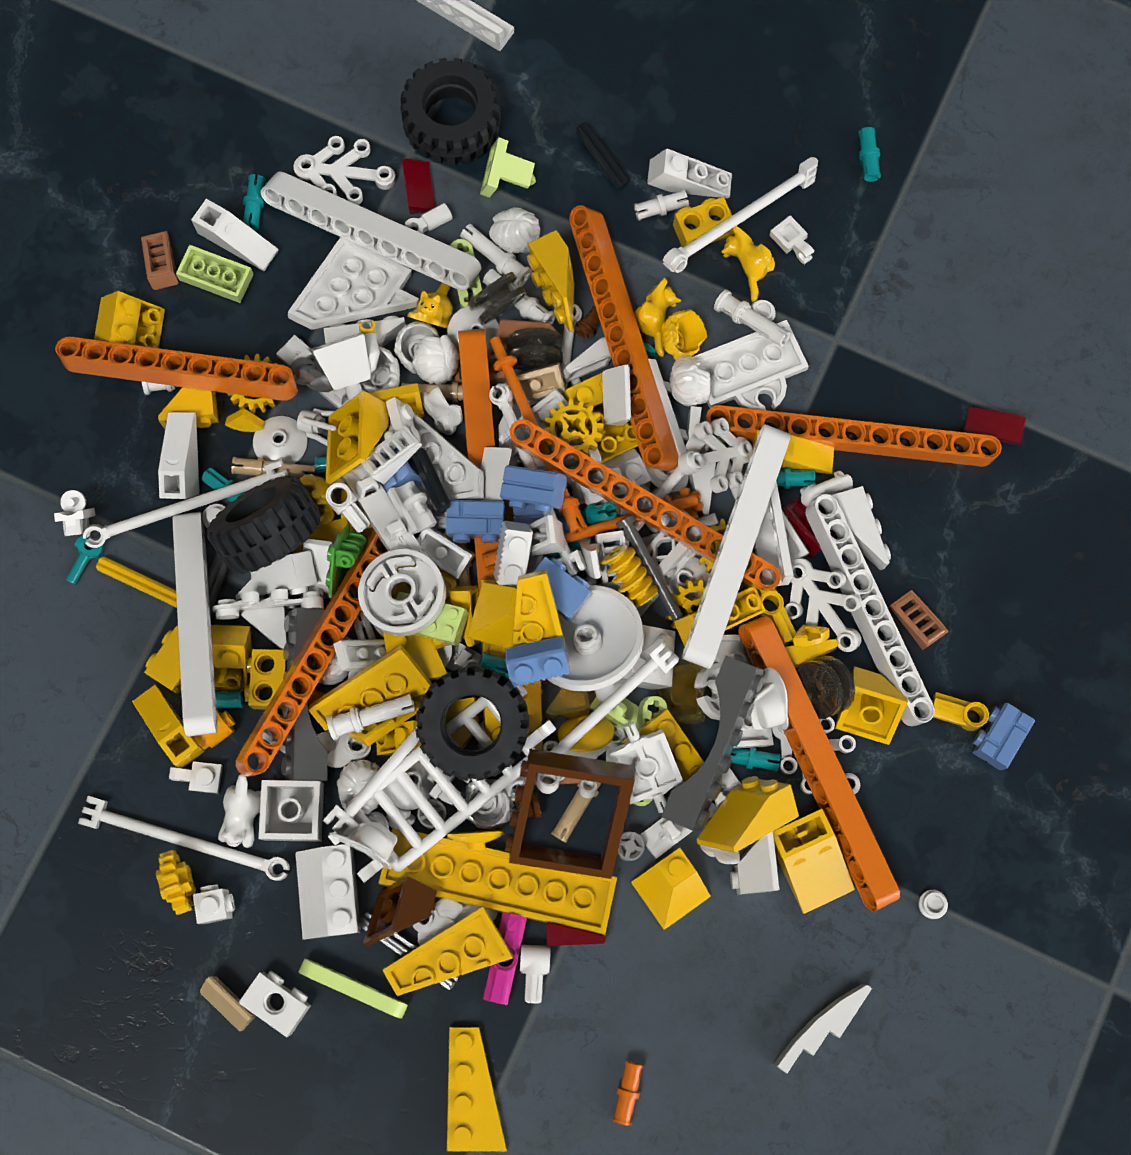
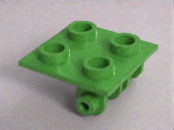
M350 524L346 525L342 533L337 534L335 543L328 548L327 561L331 562L325 583L329 587V598H332L347 574L348 568L354 565L367 544V539L363 534L350 532Z

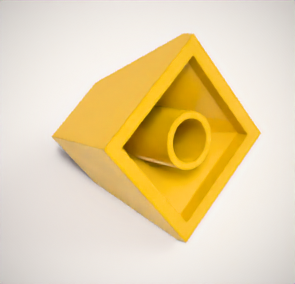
M483 582L467 638L504 649L512 648L517 588Z
M854 666L845 688L835 729L889 745L906 708L908 698L881 674Z
M681 848L676 849L631 881V884L663 930L711 897L697 871Z

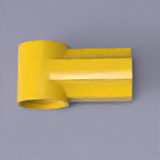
M937 692L934 694L932 699L935 709L933 718L959 725L967 731L978 730L987 723L989 712L984 704L980 702H967ZM969 710L978 713L980 717L979 723H973L968 719L967 712Z

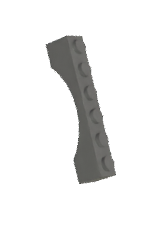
M295 608L286 615L284 630L288 632V641L284 646V659L287 660V671L284 673L283 679L325 610ZM322 633L321 640L325 644L329 637ZM308 656L307 665L311 669L314 659ZM294 680L292 683L293 691L301 694L302 687L299 682ZM306 702L282 743L285 746V757L282 759L281 771L285 775V781H327L328 752L319 741L312 727ZM283 706V707H282L283 716H284V717H287V710H286V708Z
M725 656L715 681L720 703V722L715 744L707 760L699 770L686 782L672 789L661 817L691 831L701 830V827L704 828L711 815V812L708 811L711 802L717 799L721 791V784H719L723 773L726 774L731 766L732 758L730 755L733 747H737L741 741L743 722L750 717L753 711L754 704L751 702L755 692L758 693L763 686L764 676L762 675L764 670L733 657Z

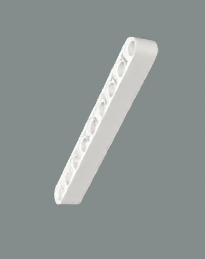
M284 172L275 173L261 189V196L267 204L458 290L468 289L481 271V264L475 257Z
M766 424L762 426L682 654V659L708 669L713 665L791 438L790 433Z
M828 494L820 495L807 506L805 512L807 520L820 544L831 571H841L846 577L845 584L839 587L842 594H857L862 599V606L851 613L879 673L908 698V703L901 720L908 726L926 723L933 718L935 712L928 692L837 500ZM818 505L825 509L826 515L819 511ZM830 530L837 534V539L831 536ZM842 555H845L848 558L849 565L844 563V561L842 560ZM834 575V577H835V579H836V581H837V584H839V583H840V578H839V576ZM854 580L860 583L861 590L855 587ZM853 598L849 599L851 607H856V601ZM866 605L871 607L872 615L866 611ZM878 630L884 634V641L878 637ZM890 655L895 658L896 667L891 664ZM902 680L908 685V692L902 688ZM914 706L919 709L920 718L915 715Z
M202 512L178 514L173 516L183 724L186 737L217 733V713L205 527L202 521Z

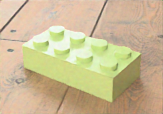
M189 245L176 272L180 281L241 303L254 275L252 269L248 266Z
M398 592L396 600H404L410 594ZM435 601L431 604L430 608H429L428 611L424 614V616L429 612V610L431 609V607H432V605L435 603ZM444 604L438 618L425 630L414 635L459 646L469 612L465 608ZM411 622V623H407V624H397V625H392V626L409 625V624H412V622Z

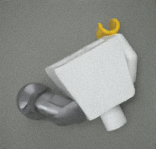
M371 320L370 329H364L361 321L359 323V333L312 348L313 354L323 372L317 370L316 365L311 359L307 357L296 358L290 365L295 382L300 385H306L315 392H331L345 388L348 400L362 392L360 382L371 379L370 373L376 370L380 353L375 334V321Z

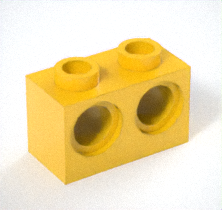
M724 197L719 199L710 198L699 206L693 208L687 206L680 209L674 216L673 227L682 248L731 217L732 214ZM710 216H718L721 220L714 221ZM687 224H693V225H695L697 228H696V229H688L685 225H687ZM729 230L711 243L727 238L730 235L732 236L733 230Z
M252 649V657L247 659V673L250 674V685L245 686L244 694L245 702H249L248 705L252 709L266 710L282 683L284 673L287 671V660L284 659V650ZM265 660H274V667L271 671H261V665ZM265 687H271L273 691L272 696L268 700H260V691ZM279 705L277 710H282L283 706Z

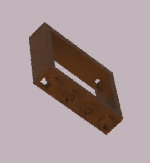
M529 749L527 761L522 760L519 776L524 777L522 785L517 784L514 802H519L518 808L512 809L509 826L513 827L512 834L507 833L504 850L509 851V863L612 879L635 781L634 766ZM536 773L617 785L601 856L522 844Z

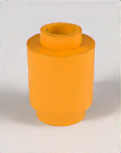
M216 710L217 733L193 736L203 750L215 747L235 732L232 726L236 723L226 710L224 712Z

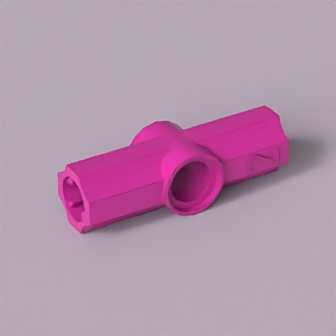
M502 912L498 931L509 950L513 953L514 960L507 967H503L499 963L490 966L483 1000L508 1005L527 917Z

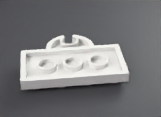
M787 320L777 323L778 326L791 333L789 340L783 347L778 346L758 332H754L693 356L696 361L700 362V365L697 367L710 374V396L707 401L709 408L735 399L740 408L766 410L765 406L758 401L760 394H768L771 397V407L773 410L779 407L786 394L787 384L785 379L804 372L809 367Z
M723 635L713 665L710 669L704 667L697 674L694 688L700 689L708 686L712 692V697L707 695L696 699L702 711L711 719L720 721V703L715 681L725 656L727 655L752 665L739 635ZM751 718L745 719L741 727L743 731L741 741L737 747L734 746L733 748L774 745L771 728L756 730L752 727Z

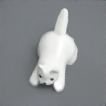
M242 774L239 775L236 786H230L224 795L223 805L226 813L218 839L220 842H226L231 847H236L242 843L244 847L249 848L254 842L253 823L255 816L260 813L261 791L247 789L248 782L246 776Z

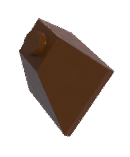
M409 876L379 891L363 944L370 946L429 918L435 910L436 904L434 900L437 891Z

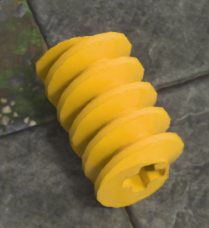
M626 544L609 552L600 563L601 565L611 564L606 573L612 574L616 572L617 575L612 579V583H623L617 591L620 593L627 591L626 597L630 601H634L635 607H639L657 595L658 587L652 584V577L646 575V567L640 566L641 559L634 556L636 553L635 549L628 547Z

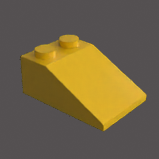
M362 391L329 415L328 424L336 426L337 430H328L327 484H332L367 459L389 426V413L386 402Z
M756 776L743 779L742 784L729 792L697 837V843L736 853L799 817L791 785L779 783L777 780H762Z

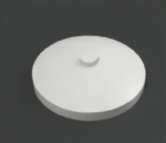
M590 585L588 587L591 591L590 597L570 623L558 614L567 647L570 673L568 676L565 674L562 677L558 675L556 678L552 676L551 679L546 678L547 680L568 690L592 691L617 682L633 668L642 652L644 630L636 607L620 592L604 586Z

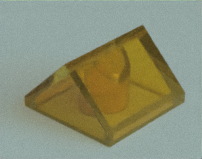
M700 665L674 666L672 687L657 689V696L666 702L667 709L678 725H701L705 720V713L696 700L697 698L704 697V687L700 689L694 688L697 674L704 668Z
M562 688L545 712V720L555 722L589 715L590 703L588 692Z

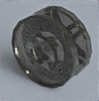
M514 272L507 273L488 285L468 303L467 306L471 311L484 307L485 311L478 318L481 325L488 324L501 316L527 294L523 286L511 291L510 287L517 279Z
M527 328L512 332L506 337V346L510 350L507 355L515 356L517 359V363L513 366L515 369L527 371L556 362L563 363V352L559 349L562 346V335L557 331L544 328Z
M822 656L814 661L811 660L802 664L796 670L819 719H826L849 709L853 703L855 696L854 679L842 661L832 656Z

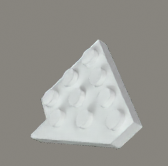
M340 237L288 311V318L314 330L416 308L419 298L402 290L411 277L412 269Z
M414 412V426L420 435V442L422 443L420 448H425L448 499H484V472ZM421 483L417 488L419 492L426 494L428 498L426 504L429 509H432L434 506L423 483Z

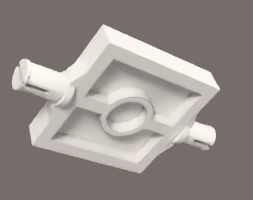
M630 721L633 732H631L628 723L623 725L629 740L623 745L610 749V756L613 762L634 766L635 781L630 804L643 799H653L658 812L663 813L660 802H662L665 808L667 801L664 794L671 788L683 784V779L663 729L640 736L635 721Z

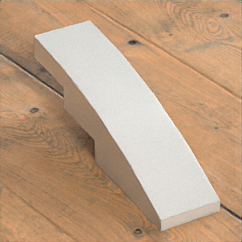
M690 407L687 423L688 440L695 435V425L700 423L701 407ZM716 462L703 465L699 472L689 475L691 491L699 492L701 498L698 502L704 504L703 511L698 512L699 518L709 515L712 495L710 480L714 477Z
M861 984L829 1004L798 1032L774 1062V1065L783 1072L788 1073L802 1050L814 1056L828 1033L840 1038L872 988Z

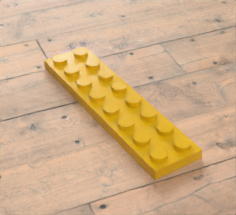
M392 828V833L397 837V843L393 851L400 858L412 848V845L400 830ZM416 832L421 839L425 838L428 835ZM442 838L400 872L394 871L393 868L390 870L383 867L378 883L379 885L389 887L409 876L436 890V898L452 900L480 908L485 907V909L501 913L516 914L545 923L554 922L605 936L617 877L612 876V879L512 864L509 863V853L490 848L468 850V844Z

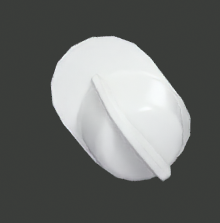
M768 667L764 669L762 675L764 676L763 686L758 693L755 692L751 702L754 704L750 715L752 727L760 730L777 726L782 730H786L789 726L787 691L780 674L775 669Z
M376 822L362 823L347 837L329 833L333 838L365 853L385 868L392 869L387 861L397 843V837L383 825Z

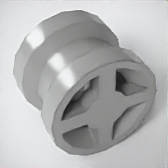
M429 799L428 801L446 821L447 811L444 805L436 799ZM418 808L417 815L422 825L428 829H435L420 808Z
M635 832L623 833L617 853L619 858L629 862L638 859L643 854L645 847L642 837Z

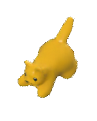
M735 226L732 228L735 236L730 235L727 237L721 253H724L723 256L725 258L734 256L740 260L748 277L751 300L756 302L759 294L757 281L764 278L768 272L774 270L775 261L767 247L762 244L755 246L752 239L743 230Z
M663 278L657 286L655 285L646 296V301L634 311L639 331L654 337L655 350L660 357H664L665 354L661 342V327L666 320L667 308L675 307L676 303L681 302V299L677 298L675 293L672 292L671 287L666 286V278Z
M441 283L436 292L427 294L426 291H422L417 308L409 312L408 317L448 328L453 313V306L447 297L450 286Z

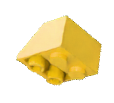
M120 291L101 297L94 340L159 348L165 309Z
M211 625L215 689L217 691L242 690L245 692V686L250 683V674L247 673V659L252 657L250 626Z

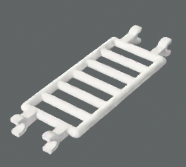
M517 686L521 691L522 697L528 693L523 686ZM480 697L446 724L448 736L457 746L459 745L451 735L463 725L468 728L483 749L493 743L474 719V716L488 707L501 723L498 710L486 698ZM550 720L527 737L522 749L526 755L523 760L527 761L529 749H535L534 747L556 730V727ZM421 745L409 753L370 797V799L372 797L376 799L412 845V848L400 858L392 851L387 862L396 872L402 871L504 790L510 783L519 778L522 760L514 767L511 765L502 771L504 775L491 785L486 779L480 781L471 779L481 793L467 803L446 775L443 774L442 770L437 766L435 768L429 762V757L426 753L423 754L420 749ZM418 761L421 762L458 810L446 821L442 819L405 772ZM395 779L398 780L435 827V830L423 839L419 837L383 791ZM351 799V800L346 804V807L351 803V801H352L353 799ZM361 809L352 818L359 825L371 822ZM343 824L337 832L334 831L333 833L342 835L348 826ZM328 836L334 845L340 842L332 836ZM372 860L357 874L365 882L384 866Z

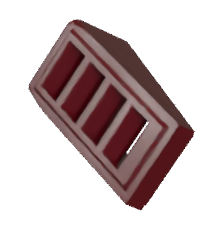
M546 922L548 946L604 944L606 942L605 936H602V934L554 922Z

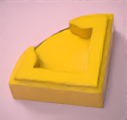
M242 408L228 416L225 425L238 431L256 432L263 429L265 422L245 408Z
M802 625L793 637V644L795 647H805L822 643L830 637L829 628Z

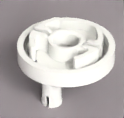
M396 549L378 556L367 566L359 582L358 599L364 615L377 629L390 635L408 636L425 630L438 618L445 604L446 586L440 570L429 557L415 550ZM415 563H416V566H415V567H403V568H399L398 571H397V568H398V567H401V566H414ZM400 582L409 583L411 585V593L406 599L395 600L392 598L391 591L396 584ZM378 583L375 591L371 592L370 590H374L376 584ZM434 600H435V603L432 605V607H431V609L429 610V612L424 616V614L428 611V609L430 608L431 604H432V603L434 602ZM411 622H412V624H409V625L392 626V625L407 624V623H411Z

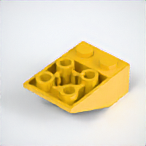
M557 230L527 243L530 253L527 256V260L534 271L531 273L534 285L537 288H542V295L547 305H553L554 314L559 324L564 323L568 331L571 332L573 331L575 282L569 249Z
M602 373L564 390L561 395L567 402H569V399H572L574 405H578L583 400V407L586 409L593 405L592 414L600 413L601 415L597 423L604 424ZM631 420L624 425L604 424L603 431L599 432L603 435L602 441H595L601 456V464L638 447ZM587 422L585 429H587L589 431V434L591 435L592 428L590 423Z
M823 809L773 831L775 856L803 914L855 890L836 836Z

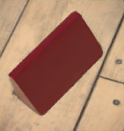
M402 159L409 214L425 213L435 208L429 162Z
M796 498L783 508L782 511L809 551L807 556L812 558L821 550V547L807 520L805 513L807 507L802 504L799 498Z

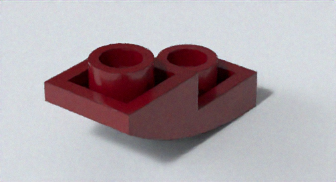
M969 407L964 433L990 435L996 437L1002 443L1021 445L1026 417Z

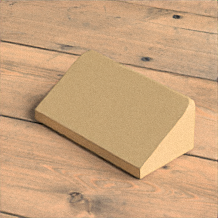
M560 362L516 373L528 401L548 396L556 389L559 392L566 390ZM513 396V404H517Z
M211 976L205 980L200 990L201 995L238 1031H243L256 1017L255 1014L239 1004L240 999L217 976Z

